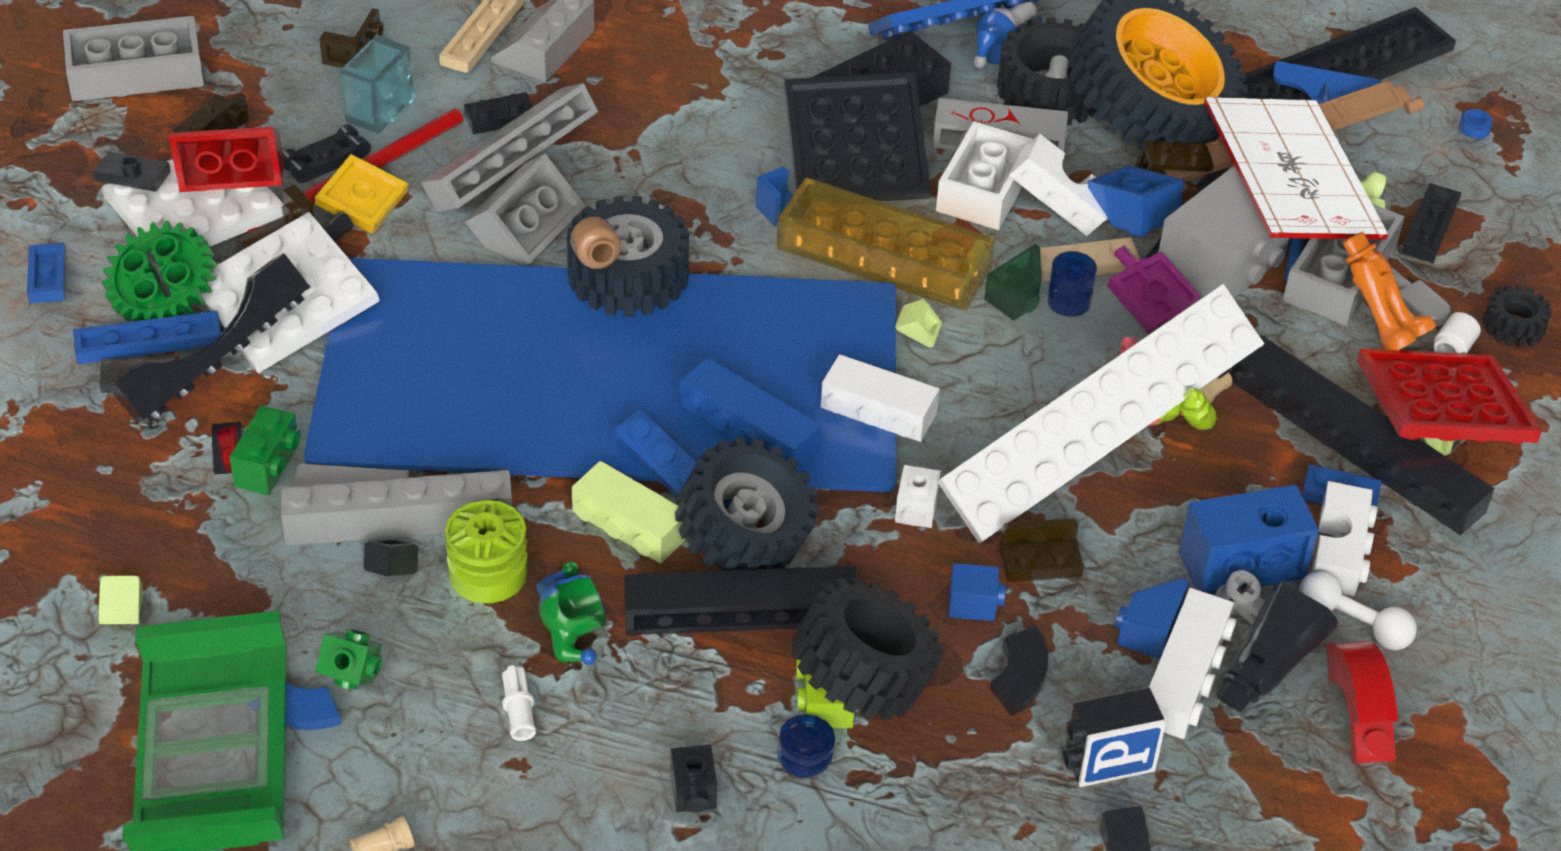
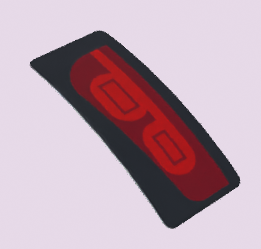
M241 422L212 425L213 469L215 475L232 474L230 455L242 437Z

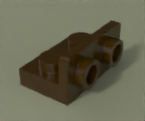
M238 92L228 100L216 94L174 128V133L237 129L249 119L246 96Z
M1077 519L1005 523L1002 529L1000 551L1007 581L1018 582L1082 577L1084 565L1076 539L1079 526Z

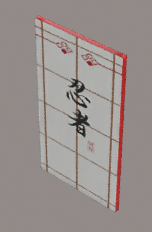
M1205 97L1204 104L1270 238L1349 239L1363 231L1367 239H1387L1388 233L1317 101Z

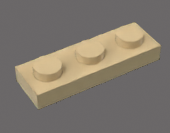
M1128 237L1033 249L1032 260L1041 282L1123 272L1126 267L1114 256L1115 251L1123 245L1127 247L1136 259H1140L1132 238Z

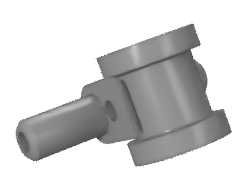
M1244 570L1233 572L1227 579L1226 585H1222L1214 593V596L1226 600L1231 598L1234 600L1231 618L1242 616L1251 624L1250 628L1241 637V642L1244 641L1264 603V600L1259 597L1261 592L1259 581L1253 574ZM1244 583H1247V586L1243 590H1241L1240 587Z

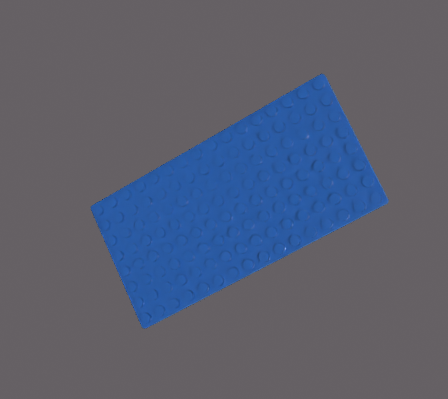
M348 258L377 292L380 301L329 331L304 452L306 464L461 473L509 470L510 475L582 478L599 461H602L635 481L659 482L613 438V430L641 409L696 462L701 458L705 450L710 446L714 449L719 441L726 439L729 445H731L734 440L733 438L717 431L709 423L695 415L689 414L684 408L679 406L680 379L705 358L709 357L822 425L820 451L797 470L798 473L806 470L811 479L806 487L892 492L895 489L896 433L820 408L822 382L839 354L896 373V286L893 283L689 273L686 289H681V297L677 301L669 298V307L660 310L657 306H653L652 314L643 316L641 310H635L634 317H624V311L616 310L615 316L605 314L604 306H601L597 311L590 308L589 299L581 302L577 298L576 290L572 291L569 285L568 268Z

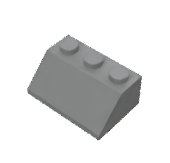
M550 0L541 5L492 55L491 62L547 82L595 31L594 0Z
M544 153L522 164L465 223L486 249L527 266L585 208V204Z

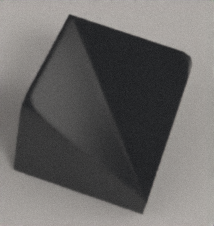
M398 539L367 541L364 547V569L383 576L415 574L418 566L419 546Z

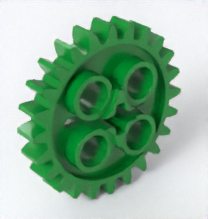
M166 220L162 229H159L155 222H151L150 231L145 232L141 227L137 228L138 236L136 238L126 234L125 238L128 244L126 246L116 244L115 248L119 252L118 256L107 257L113 267L103 269L108 279L102 282V285L107 290L104 294L111 303L116 313L120 314L126 322L179 316L184 311L194 314L195 312L192 307L194 303L205 304L200 295L202 293H212L213 290L207 282L217 279L212 271L217 267V264L212 258L215 254L202 235H198L193 227L186 229L182 222H179L173 228L170 222ZM151 251L155 261L160 266L161 276L171 292V296L168 298L165 289L159 282V274L149 258Z

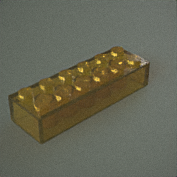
M809 178L804 179L778 218L777 249L876 282L893 283L897 289L963 311L968 310L992 267L995 238Z

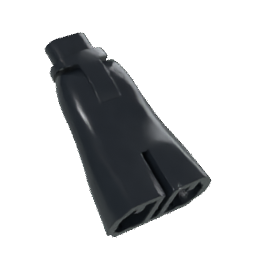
M1283 581L1276 582L1262 604L1250 631L1232 658L1228 673L1223 677L1224 685L1216 696L1220 701L1238 712H1242L1249 702L1256 703L1259 700V695L1264 696L1275 689L1303 658L1337 628V618L1323 604Z

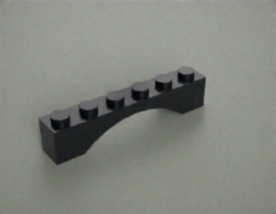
M285 253L273 257L247 278L244 295L235 316L227 328L210 345L182 360L164 363L144 362L136 365L108 387L135 422L145 420L146 418L149 422H152L167 410L164 404L173 396H176L179 400L196 387L192 381L203 373L205 377H208L223 365L220 359L231 351L233 355H236L251 343L247 337L257 329L260 333H263L278 321L275 315L285 308L289 312L305 300L302 293L309 289L310 285Z

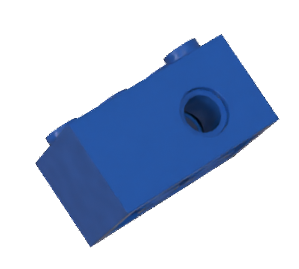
M1297 485L1273 487L1267 490L1189 502L1179 554L1195 589L1214 595L1219 587L1226 585L1229 576L1238 570H1244L1253 574L1261 587L1273 585L1280 581L1291 582L1302 580L1307 575L1319 529ZM1244 583L1240 587V589L1243 590L1247 586V583Z

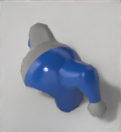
M1023 2L1010 9L994 8L981 16L976 25L978 51L974 57L973 64L975 67L983 68L987 62L1000 65L1002 43L1004 39L1006 40L1007 34L1011 30L1016 32L1018 25L1022 23L1026 25L1028 21L1030 23L1034 19H1039L1042 23V18L1037 14V8L1034 3Z

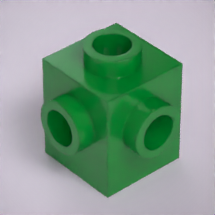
M347 629V633L340 631L326 633L323 637L315 673L335 678L334 684L339 687L355 690L359 685L373 682V678L375 679L380 673L383 663V657L380 655L382 644L370 641V634L354 629Z

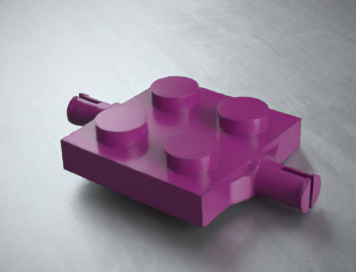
M1125 245L1115 251L1114 256L1126 268L1123 272L1111 277L1107 287L1148 334H1151L1202 299V296L1162 251L1149 258L1136 259Z

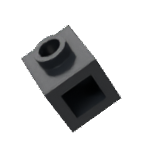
M711 745L671 748L670 774L676 812L689 811L697 813L707 809H717V779Z

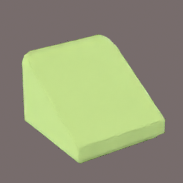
M921 299L903 306L895 328L930 348L934 347L942 321L925 299Z
M139 576L101 577L99 624H139L143 601V589Z

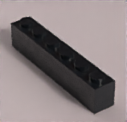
M856 566L624 575L626 635L796 629L801 624L820 590L822 591L826 584L831 582L834 585L837 579L843 578L849 584L853 578L857 579Z

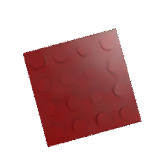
M1360 348L1357 362L1399 437L1410 440H1417L1419 438H1436L1442 441H1453L1454 439L1473 440L1479 443H1486L1488 441H1505L1511 444L1539 442L1542 432L1541 428L1494 355Z

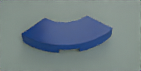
M286 682L287 725H291V729L316 730L341 724L340 714L327 686L305 689L294 687ZM269 688L243 690V691H240V692L254 691V690H263V689H269ZM258 697V709L261 710V697ZM256 701L246 703L256 713Z

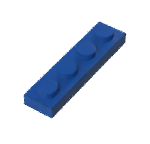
M218 310L73 329L75 356L77 364L205 348L221 334Z
M639 409L613 430V438L677 498L697 462ZM733 499L723 501L726 510Z

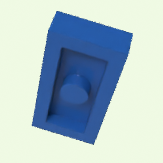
M65 244L29 245L27 278L29 303L65 300Z
M1309 464L1302 493L1304 501L1322 505L1328 481L1373 490L1371 505L1377 506L1381 480Z

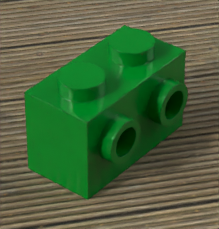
M262 405L259 407L230 455L235 487L270 495L300 443L301 432L297 430L294 413Z

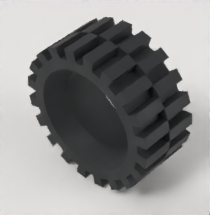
M1047 18L1046 23H1041L1039 19H1034L1030 21V27L1022 23L1017 26L1016 32L1011 30L1007 34L1006 40L1004 39L1002 43L997 81L998 95L1000 98H1004V105L1067 111V126L1072 125V119L1082 123L1087 121L1088 114L1094 117L1097 110L1094 107L1087 109L1083 104L1086 94L1078 95L1074 88L1079 81H1073L1071 78H1051L1035 73L1037 71L1049 70L1050 62H1052L1051 59L1054 56L1062 55L1069 59L1071 56L1068 54L1069 47L1072 45L1074 37L1083 27V23L1076 27L1072 25L1073 20L1064 19V23H1056V18ZM1069 67L1067 74L1073 69L1072 67Z
M844 578L837 579L834 585L829 582L823 587L822 591L820 590L792 638L791 645L795 646L792 650L793 658L801 660L798 669L802 675L810 674L812 676L809 684L815 690L822 687L827 691L825 698L830 702L834 703L838 699L845 703L844 710L854 713L855 709L858 708L862 710L863 717L871 719L874 718L877 712L882 720L891 719L894 714L897 717H901L914 706L942 661L940 656L943 653V648L941 644L936 643L940 637L936 630L927 628L931 622L925 615L917 616L914 613L917 608L910 601L904 604L898 600L900 594L891 589L888 594L881 591V585L871 582L866 587L862 579L855 578L849 584Z

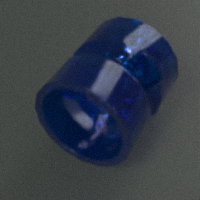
M1067 251L1060 253L1054 258L1051 267L1047 304L1057 314L1066 317H1076L1089 311L1097 273V265L1090 256L1078 251Z

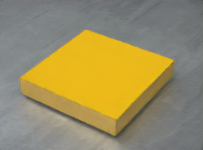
M350 154L315 196V205L334 215L340 211L344 212L350 217L354 225L374 234L408 192L409 183Z

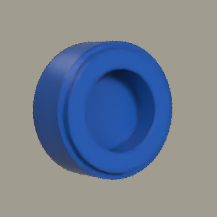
M1466 110L1461 115L1459 129L1468 137L1485 138L1491 132L1493 118L1483 110Z

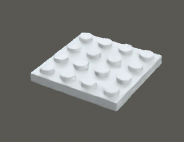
M173 159L167 161L170 164L171 173L156 192L115 184L102 186L104 198L136 236H138V227H141L145 232L150 231L151 222H155L159 229H162L166 220L170 222L173 228L179 222H182L186 229L193 227L198 235H202L210 247L245 233L249 229L260 227L284 216L282 212L284 204L268 187L179 192Z
M310 212L218 264L212 270L217 279L207 282L213 290L212 293H202L200 295L209 311L218 310L219 323L225 330L241 303L247 278L273 257L285 253L310 285V288L302 293L305 298L302 303L289 312L285 308L275 315L278 321L263 333H260L257 329L247 337L251 343L241 352L257 373L262 372L380 301L374 288Z

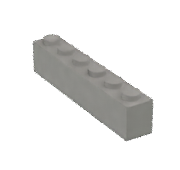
M584 83L560 88L422 181L421 185L436 212L458 209L595 115L598 110Z
M509 470L281 487V518L285 546L443 534L447 520L451 515L468 503L491 500L500 501L512 506Z

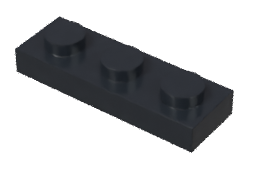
M1429 183L1404 241L1402 254L1434 263L1459 204L1462 192Z

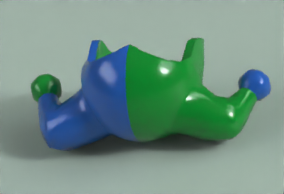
M568 561L561 570L537 582V595L540 599L539 615L543 625L551 634L553 653L559 662L582 661L585 665H591L597 660L596 651L591 648L584 651L575 648V643L579 637L606 625V615L600 595L591 577L588 575H578V565L573 561Z

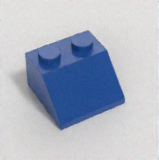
M1127 165L1088 181L1090 192L1113 227L1126 230L1127 234L1131 236H1145L1147 232L1153 229L1163 228L1164 219L1182 206L1183 179Z

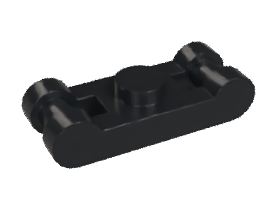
M345 124L332 136L297 151L294 149L283 151L284 168L291 171L292 177L298 183H306L340 168L350 154L360 159L367 156L371 150V145L364 137L359 136V132L351 124Z

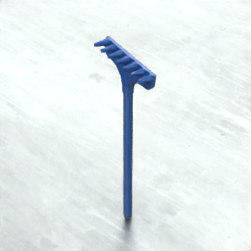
M1281 61L1275 62L1273 72L1274 82L1301 90L1311 100L1317 101L1318 104L1381 83L1379 79ZM1291 238L1284 274L1286 281L1288 280L1290 269L1303 251L1305 238Z

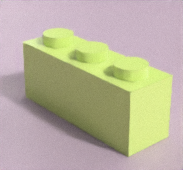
M599 461L572 486V511L580 519L591 522L603 529L612 538L620 539L635 548L641 555L648 556L660 564L687 539H682L678 531L683 522L675 521V511L678 505H675L673 502L602 461Z

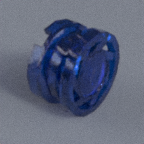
M803 714L790 718L780 730L777 749L779 764L785 771L799 777L817 776L826 771L833 757L836 738L833 728L827 721L814 715Z

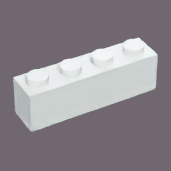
M1193 588L1189 589L1149 686L1166 721L1164 733L1185 739L1189 726L1197 727L1204 708V704L1199 703L1201 696L1209 697L1215 680V675L1210 674L1212 667L1220 669L1226 652V647L1221 646L1223 640L1231 641L1237 620L1231 618L1234 602Z

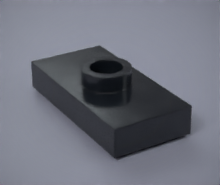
M107 152L92 172L94 180L98 182L156 192L171 173L169 162Z

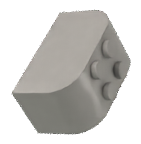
M1233 166L1164 219L1159 252L1162 251L1202 297L1223 284L1231 296L1235 297L1251 284L1256 285L1259 283L1267 271L1272 267L1277 268L1282 263L1288 250L1290 238L1269 237L1235 166Z

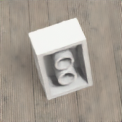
M973 121L939 180L936 211L999 230L1023 187L1009 176L1020 151L1033 139Z

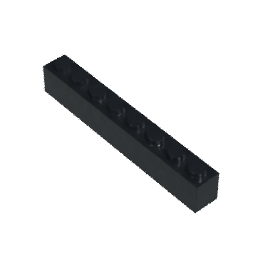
M1259 336L1264 343L1261 347L1232 366L1230 374L1232 382L1239 388L1245 390L1263 402L1267 407L1273 409L1294 425L1321 441L1325 446H1328L1352 464L1358 466L1377 480H1381L1383 485L1388 486L1460 536L1486 514L1495 488L1422 440H1410L1399 437L1390 419L1264 336Z

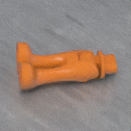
M1363 231L1342 242L1349 255L1346 258L1348 266H1351L1352 282L1361 290L1379 330L1380 345L1383 350L1398 351L1417 340V337L1437 326L1431 316H1414L1404 303L1388 261L1381 252L1373 251L1377 245L1376 243L1370 244Z

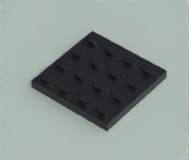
M915 72L785 79L784 92L796 195L803 206L930 198L931 188Z

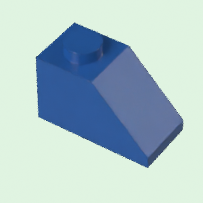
M1181 578L1135 592L1128 607L1121 605L1114 625L1115 628L1120 629L1117 645L1161 659L1185 601L1189 580Z

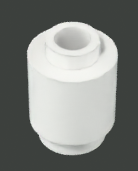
M1457 312L1450 315L1434 339V352L1467 354L1480 335L1481 330L1478 322L1466 313Z

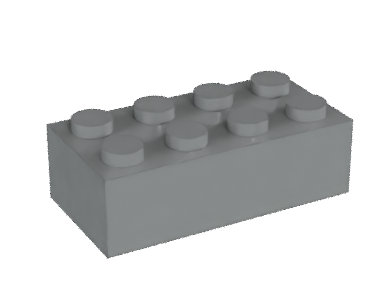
M194 16L63 30L66 74L72 101L114 96L123 97L132 94L157 93L160 91L191 89L204 86Z
M1372 204L1388 236L1386 240L1368 239L1370 244L1376 243L1377 247L1373 251L1381 252L1388 261L1397 246L1405 216ZM1311 238L1289 271L1283 301L1347 326L1364 299L1361 290L1352 282L1351 266H1348L1346 258L1349 255L1342 242L1347 239Z

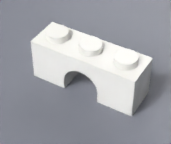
M1039 134L1020 151L1009 176L1084 235L1088 236L1107 219V216L1088 188V181L1096 177L1091 174L1081 184L1070 180L1062 167L1065 153Z
M1328 481L1321 506L1318 532L1334 537L1320 535L1313 560L1312 572L1325 571L1332 574L1340 582L1342 594L1355 596L1359 582L1366 583L1369 573L1370 561L1364 560V554L1370 555L1374 533L1367 532L1368 527L1373 528L1377 506L1371 505L1373 490Z

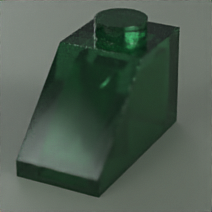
M1037 244L1032 245L987 274L984 299L1013 321L1025 313H1031L1039 304L1041 286L1040 247Z

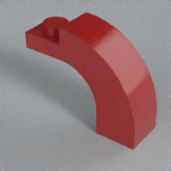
M1372 641L1326 643L1329 682H1337L1341 686L1347 702L1352 763L1396 761L1393 722L1398 721L1397 705L1392 678L1384 655Z

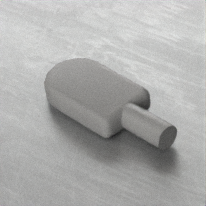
M1391 268L1404 303L1414 316H1431L1437 325L1436 327L1444 325L1452 313L1450 305L1423 281L1418 280L1410 283L1398 271Z

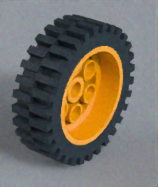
M1102 0L1074 37L1072 45L1069 47L1068 54L1071 56L1068 59V66L1073 68L1069 74L1071 80L1079 81L1074 87L1077 94H1086L1083 104L1087 109L1094 107L1097 110L1094 117L1099 122L1106 119L1110 123L1107 129L1111 133L1115 134L1117 130L1124 134L1122 137L1124 142L1130 144L1133 139L1138 141L1137 149L1140 150L1145 141L1178 142L1181 144H1205L1214 141L1219 137V133L1204 104L1205 97L1246 98L1244 95L1247 93V85L1243 84L1246 80L1245 72L1238 71L1242 66L1240 58L1231 57L1235 52L1231 44L1224 45L1222 41L1226 37L1221 31L1214 33L1210 29L1214 24L1209 19L1202 22L1197 18L1200 12L1194 8L1189 12L1183 9L1185 3L1180 0H1176L1174 3H1170L1169 0Z

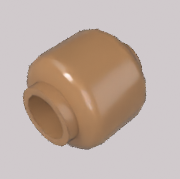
M588 217L575 225L571 232L570 243L572 249L585 266L592 269H602L611 265L617 259L621 249V242L618 234L607 220L600 217Z

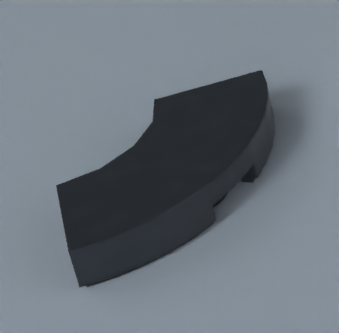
M1036 625L1003 639L1002 649L1007 657V666L1000 675L991 680L990 690L1011 717L1024 710L1035 700L1042 689L1046 677L1048 650L1045 640Z

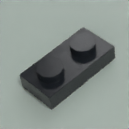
M527 92L464 104V115L474 135L501 129L531 109L533 105Z

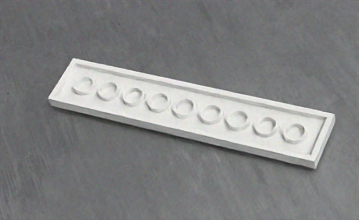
M1223 284L937 480V482L978 543L1001 529L1005 523H1009L1181 403L1184 400V393L1189 388L1201 389L1264 343Z

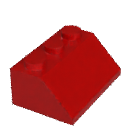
M274 127L169 133V142L179 192L282 186L284 157L280 134Z

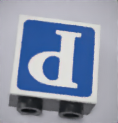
M1147 688L1074 703L1071 721H1068L1066 724L1068 737L1066 745L1062 747V758L1065 767L1068 770L1072 769L1079 787L1155 772L1166 721L1151 689Z

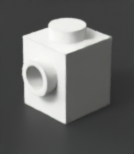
M904 465L897 496L896 523L932 528L939 492L937 480L940 479L941 471Z

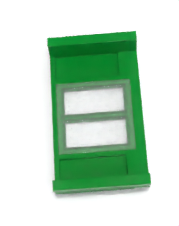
M280 610L136 626L135 641L143 663L133 823L123 824V842H127L130 851H211L259 845V842L284 840L287 642L281 624Z

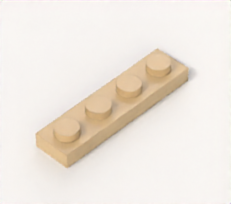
M483 0L440 53V65L469 74L524 4L525 0Z

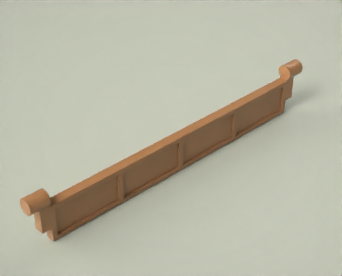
M1390 80L1318 104L1332 131L1404 107L1407 114H1412L1425 108L1421 97L1411 99L1403 86L1395 88ZM1220 138L1205 143L1214 165L1211 172L1164 170L1163 174L1183 179V183L1202 177L1205 174H1211L1234 166V163Z

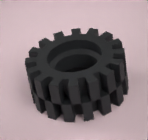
M1505 285L1504 290L1499 287L1495 290V293L1492 292L1483 318L1484 328H1488L1487 333L1490 336L1496 334L1495 340L1499 343L1504 339L1507 341L1506 345L1512 347L1513 342L1517 343L1518 348H1524L1525 342L1531 347L1535 345L1536 341L1539 343L1545 335L1552 314V308H1549L1550 303L1548 300L1543 301L1544 295L1538 293L1535 296L1533 294L1534 289L1530 287L1527 291L1522 290V285H1516L1515 289H1512L1511 285ZM1511 314L1519 315V316H1521V317H1523V318H1518V317H1515V316H1513V315H1511Z

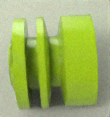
M491 500L468 503L451 515L447 520L444 532L447 570L451 587L461 597L478 603L490 604L504 601L517 594L526 583L528 575L527 534L523 516L514 507L500 501Z

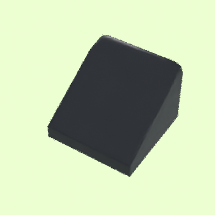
M1141 806L1103 812L1100 832L1107 851H1151L1145 815Z

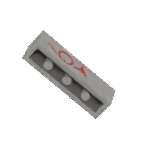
M938 98L933 148L957 150L974 121L1032 139L1041 134L1064 152L1068 112Z

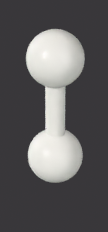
M1312 572L1305 576L1299 585L1298 591L1328 607L1331 611L1336 608L1371 625L1375 640L1386 649H1404L1416 637V621L1407 610L1400 607H1389L1381 612H1377L1342 595L1340 582L1328 572Z

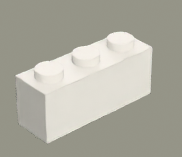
M839 354L822 382L820 408L921 442L937 414L940 388Z

